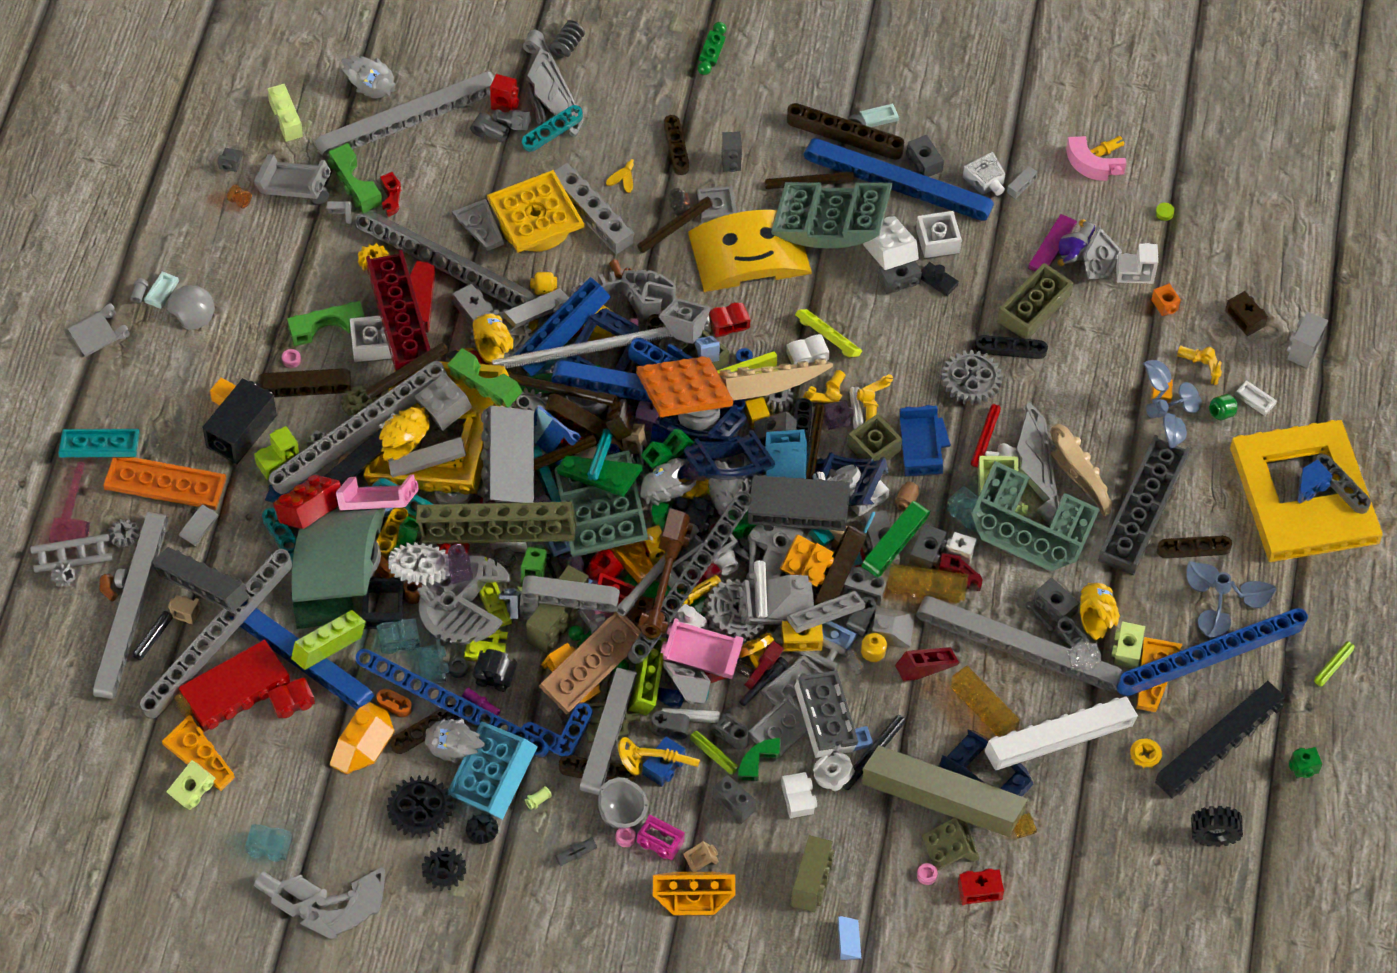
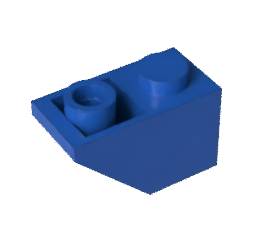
M1318 459L1302 470L1298 491L1299 503L1311 500L1316 493L1324 492L1331 485L1330 482L1333 475Z

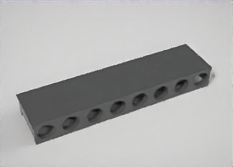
M1154 435L1100 550L1099 562L1131 575L1135 574L1185 466L1190 448L1184 449L1179 446L1170 448L1168 442L1158 439V436Z

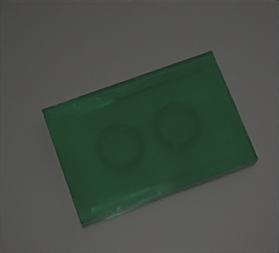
M352 597L298 602L292 600L296 629L323 626L351 610L354 611Z

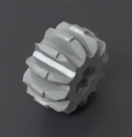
M790 388L762 396L768 411L772 410V415L775 412H788L789 408L793 406L794 395Z

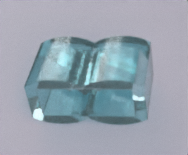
M405 619L377 625L381 653L393 654L399 650L412 651L420 647L416 619Z
M252 824L245 844L246 852L255 858L267 856L275 862L286 860L293 839L292 834L284 829Z

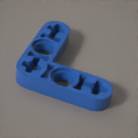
M587 703L576 705L561 736L532 722L525 723L522 729L527 730V728L531 729L533 727V730L540 734L539 737L541 739L546 735H552L553 743L548 745L549 751L561 757L573 756L591 721L593 710ZM586 707L588 715L582 716L581 721L584 722L582 725L578 721H574V719L577 718L579 720L581 717L579 710H584ZM573 725H578L580 728V732L576 736L570 735L569 732L570 727ZM566 736H568L569 738L575 740V742L573 743L570 741L568 745L570 751H565V753H563V749H561L562 745H567L569 740L565 738ZM537 743V744H536V745H538V746H540V747H543V744H542V743Z

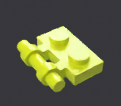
M498 629L487 637L493 638V642L482 640L475 642L473 640L471 643L466 644L464 659L476 662L479 652L483 650V653H485L487 649L506 653V643H499L500 639L507 640L508 632Z

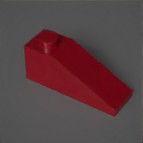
M951 647L910 650L902 655L895 664V667L902 680L908 681L918 680L957 666L959 661Z

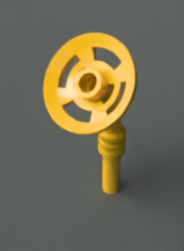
M627 737L621 738L618 743V751L622 763L635 776L642 773L643 756L662 757L664 760H672L673 763L677 761L695 767L699 766L700 759L678 754V751H669L668 748L666 750L639 748ZM626 742L629 744L628 750L625 749Z

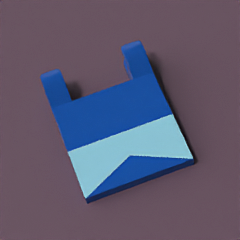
M540 405L534 412V443L546 453L556 450L564 437L570 445H574L580 439V435L577 432L569 430ZM563 459L555 462V464L560 465Z

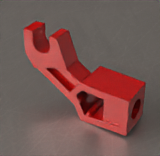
M393 172L380 176L381 186L388 197L382 202L383 210L390 208L386 210L388 217L398 212L401 194V183Z

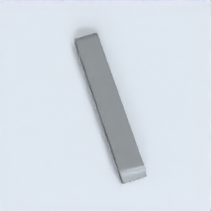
M621 668L616 669L581 780L580 791L599 795L600 788L604 785L635 685L637 672Z

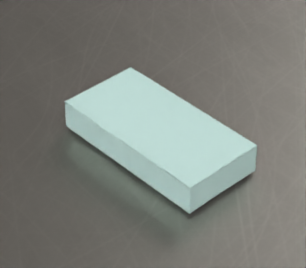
M893 104L859 111V116L864 118L866 126L869 127L899 121V116Z
M161 272L144 298L145 303L162 309L178 284V277Z

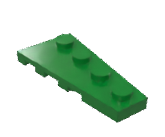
M565 456L556 469L559 475L624 497L642 471V465L604 460L597 480L588 479L587 473L593 460L592 458Z

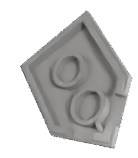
M1100 227L1097 228L1084 252L1088 279L1108 278L1117 262L1118 254L1122 253V250Z

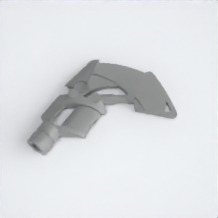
M379 868L351 883L352 890L348 891V893L328 897L327 890L318 888L304 879L303 875L280 882L263 871L255 881L254 887L271 897V903L292 917L300 915L301 918L305 919L300 924L330 939H335L338 934L359 925L370 915L379 913L384 892L385 869ZM381 874L380 881L376 877V875ZM287 891L302 902L292 904L279 896V894ZM349 900L345 908L332 911L322 910L327 906Z

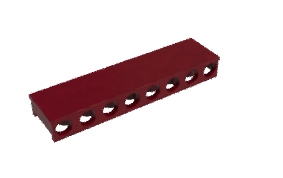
M399 250V254L370 259V256H366L368 275L395 371L431 350L403 250Z

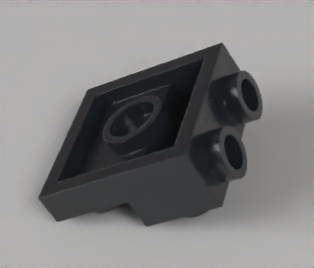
M680 496L674 499L671 508L684 512L690 517V523L698 527L699 532L696 535L701 539L704 534L708 533L710 523H708L709 518H713L715 513L713 501L694 496L693 500Z

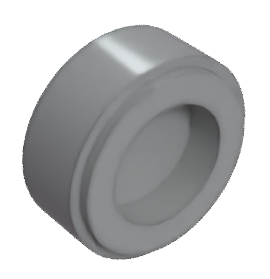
M118 569L116 571L115 586L117 588H124L128 576L127 569Z

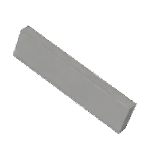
M559 288L505 311L503 317L514 328H517L554 312V309L557 307L555 305L556 298L568 300L569 297Z
M461 437L413 451L398 460H393V458L388 460L391 476L393 478L465 457L466 452Z
M856 591L790 614L787 616V621L799 633L865 608V602Z

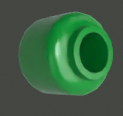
M1223 394L1211 400L1209 411L1215 419L1221 421L1233 417L1237 413L1238 404L1234 397L1229 394Z

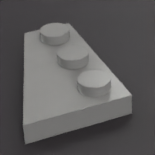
M486 199L452 211L453 216L487 251L504 245Z

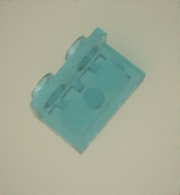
M435 639L436 645L416 648L421 677L434 684L446 682V674H449L448 662L443 661V657H446L445 646L440 645V639Z

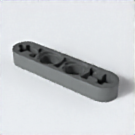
M1325 454L1317 456L1316 460L1318 459L1331 474H1337L1341 477L1338 481L1331 479L1330 486L1355 512L1360 514L1366 513L1371 504L1370 498L1331 457ZM1349 487L1353 489L1354 492L1352 494H1348L1344 491V488Z

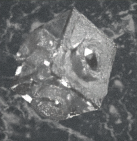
M1080 642L1067 651L1071 670L1083 669V671H1091L1095 669L1094 666L1101 663V653L1098 650L1097 643Z

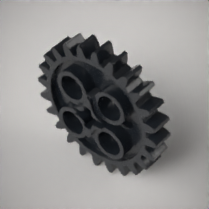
M418 775L415 781L411 776L409 783L402 780L403 786L396 784V791L391 790V797H388L389 805H387V811H389L388 818L391 819L392 825H396L397 831L403 829V835L411 832V838L417 833L421 839L423 833H426L428 837H430L431 831L438 834L437 828L444 829L443 822L449 823L448 816H452L453 802H451L452 796L448 795V788L443 789V783L437 785L436 778L430 782L429 776L422 780L421 776ZM418 792L424 793L421 796L416 795ZM434 804L439 805V806L436 807V808L430 807L431 805H434ZM409 806L410 808L402 809L401 807ZM418 818H424L423 821H416Z

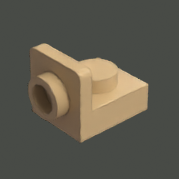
M704 841L683 854L693 872L700 870L711 862L714 864L719 863L716 857L718 855L716 848Z

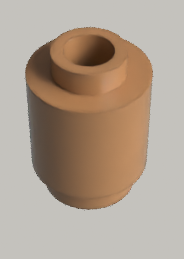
M905 482L901 486L895 499V504L900 510L905 511L912 501H916L919 495L918 485L913 482Z

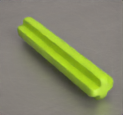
M1349 641L1345 642L1317 674L1314 683L1318 686H1323L1353 652L1355 646Z
M694 731L690 735V740L730 775H733L738 770V765L700 732Z

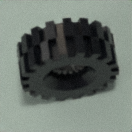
M1209 806V809L1204 807L1201 808V811H1195V814L1191 815L1192 839L1196 843L1200 842V845L1207 844V846L1216 845V847H1220V845L1228 846L1229 843L1235 844L1236 841H1240L1241 837H1243L1241 813L1237 812L1236 809L1231 810V807L1222 808V806H1218V808Z

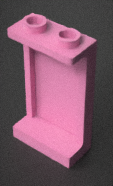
M409 475L403 484L399 486L358 488L356 477H349L336 492L339 510L406 507L417 493L418 483L415 481L414 475Z
M676 618L673 623H669L666 633L669 635L667 642H663L661 653H664V660L725 678H733L743 645V637L736 636L733 638L679 622V619Z

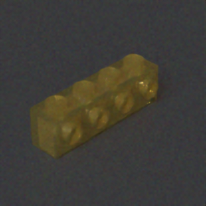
M891 563L887 590H891L893 594L907 592L913 597L927 595L939 600L941 598H948L950 602L960 603V600L965 601L968 574Z
M968 665L952 676L950 688L995 735L1002 737L1011 731H1018L1020 719Z

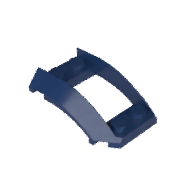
M604 308L594 315L591 314L575 344L587 342L596 325L615 336L638 333L639 326ZM630 342L614 370L625 371L631 360L628 357ZM578 352L577 355L576 353L575 355H573L572 353V356L571 354L570 356L568 355V357L565 360L574 363L596 366L578 355Z
M734 404L732 407L720 408V421L710 431L686 428L680 425L678 415L658 416L655 423L658 427L670 433L674 429H680L692 441L698 438L701 442L729 441L744 425L747 417L743 412L740 413L737 409L738 406Z
M753 430L749 431V435L741 438L738 435L729 441L701 442L697 438L694 439L695 443L691 447L688 445L684 449L685 457L697 475L713 479H743L770 470L775 466V461ZM744 453L751 464L738 468L721 469L716 466L712 458H726Z
M829 452L824 460L822 458L817 459L814 473L817 478V472H823L826 479L830 469L837 471L844 466L854 465L855 468L857 466L861 472V477L852 496L849 498V506L874 504L871 497L882 475L889 474L884 457L874 461L872 458L853 459Z
M967 729L968 735L947 757L942 755L938 767L983 782L966 767L986 748L990 739L974 730ZM1021 763L1010 766L1015 773L1000 789L1023 796L1033 786V781L1027 769Z

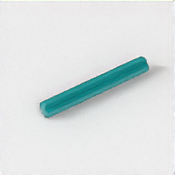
M608 429L603 430L587 473L589 480H597L613 438L612 433Z

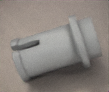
M138 278L134 282L135 287L130 298L135 303L142 302L145 290L149 287L145 279Z

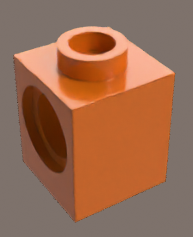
M1170 283L1153 290L1151 300L1161 316L1171 315L1178 311L1181 299Z

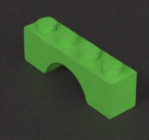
M347 143L329 151L328 164L332 170L336 171L339 182H343L346 193L348 195L351 194L353 197L352 200L355 207H359L362 213L381 206L382 196L373 181L358 180L352 175V172L357 167V158L350 145Z
M360 301L349 302L345 305L333 306L328 309L287 318L288 329L295 347L311 343L315 333L325 326H339L349 334L351 333L350 319L365 317Z
M463 348L447 364L453 378L456 380L461 379L470 389H477L483 397H490L498 406L502 405L509 408L522 393L518 382L504 373L495 378L479 376L481 366L476 356Z

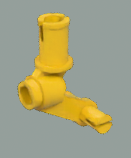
M1180 345L1177 357L1191 360L1194 364L1201 361L1203 364L1209 365L1210 375L1212 376L1211 384L1217 385L1222 374L1221 361L1218 363L1215 350L1212 347H1206L1199 351V349L1193 350Z
M841 370L834 372L832 378L826 382L827 391L825 394L816 393V388L811 386L803 394V398H807L811 402L837 405L843 396L839 390L842 381L846 377L845 373Z
M892 375L883 376L880 380L862 389H858L857 400L864 404L866 421L877 415L879 404L875 401V392L890 386L893 381Z

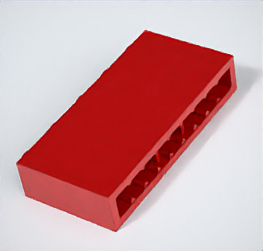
M264 639L181 685L178 689L181 699L205 732L216 728L225 720L234 718L239 712L250 709L255 703L268 699V692L289 684L290 677Z

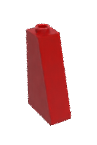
M417 260L410 278L425 331L428 333L432 312L435 267L428 262Z

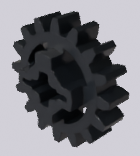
M437 847L436 853L431 850L430 857H424L425 863H422V876L426 877L427 884L432 882L433 889L440 886V891H443L444 887L447 886L448 890H451V885L458 887V880H464L463 874H466V861L462 860L461 853L456 855V849L450 852L448 847H445L444 851Z

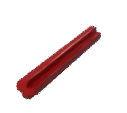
M992 404L971 460V466L978 468L979 456L985 455L1000 413V405Z

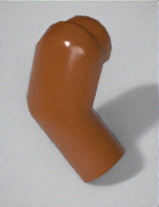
M612 260L609 263L615 277L622 279L624 270H632L631 268L621 269L618 260Z
M103 574L100 577L99 590L112 602L118 597V594L110 588L114 577L111 574Z

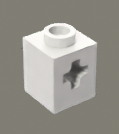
M954 532L952 539L948 538L945 549L948 550V554L961 556L964 562L970 564L975 550L976 538Z

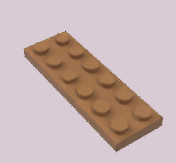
M615 612L558 666L539 687L567 715L628 656L629 649L641 631L626 615L620 616Z

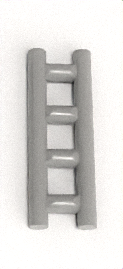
M109 534L30 546L31 554L38 553L39 565L33 566L34 573L51 571L56 568V563H69L70 567L113 560L112 553H105L104 542L110 541ZM96 543L98 555L86 557L84 545ZM77 547L78 558L67 560L65 548ZM57 550L59 561L47 563L45 552Z
M778 625L774 633L769 630L766 631V633L770 632L774 641L782 645V625ZM823 638V646L830 649L826 658L816 654V651L794 652L802 656L805 655L807 658L835 671L838 664L833 662L837 653L844 656L847 649Z

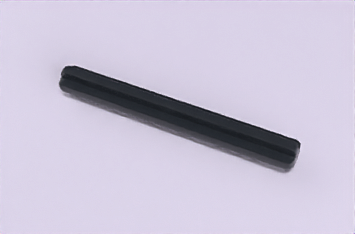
M899 714L895 716L853 766L855 773L842 788L850 790L863 774V767L878 745L886 747L905 724L906 719Z

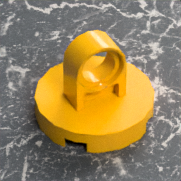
M771 633L762 634L760 638L744 643L739 658L749 655L753 665L757 668L760 664L758 662L760 656L766 650L767 645L774 641Z

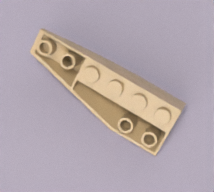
M815 359V362L812 363L801 361L793 365L781 364L775 367L767 366L756 369L740 367L734 372H731V370H720L719 375L733 400L766 396L798 386L832 368L833 363L826 361V359Z

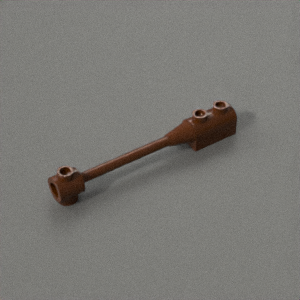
M671 508L669 509L658 547L665 550V565L653 610L641 613L637 627L641 628L642 633L649 638H657L661 633L665 634L668 622L664 621L665 616L661 612L672 565L683 548L687 549L690 537L686 535L691 534L694 525L690 523V517L686 513Z

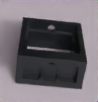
M395 577L389 579L370 578L367 594L363 595L362 619L366 621L364 629H403L404 581H400L401 579ZM370 593H398V613H369Z

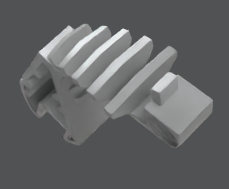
M624 270L621 280H615L614 272H610L609 283H606L603 274L598 275V283L609 296L622 293L627 297L643 325H646L649 316L653 314L660 315L661 308L666 309L676 299V285L665 276L657 275L656 272L651 270H637L636 272L635 270ZM583 282L579 283V288L584 284ZM575 287L571 289V296L577 291ZM559 297L555 299L557 307L554 309V313L567 301L566 299L562 300Z

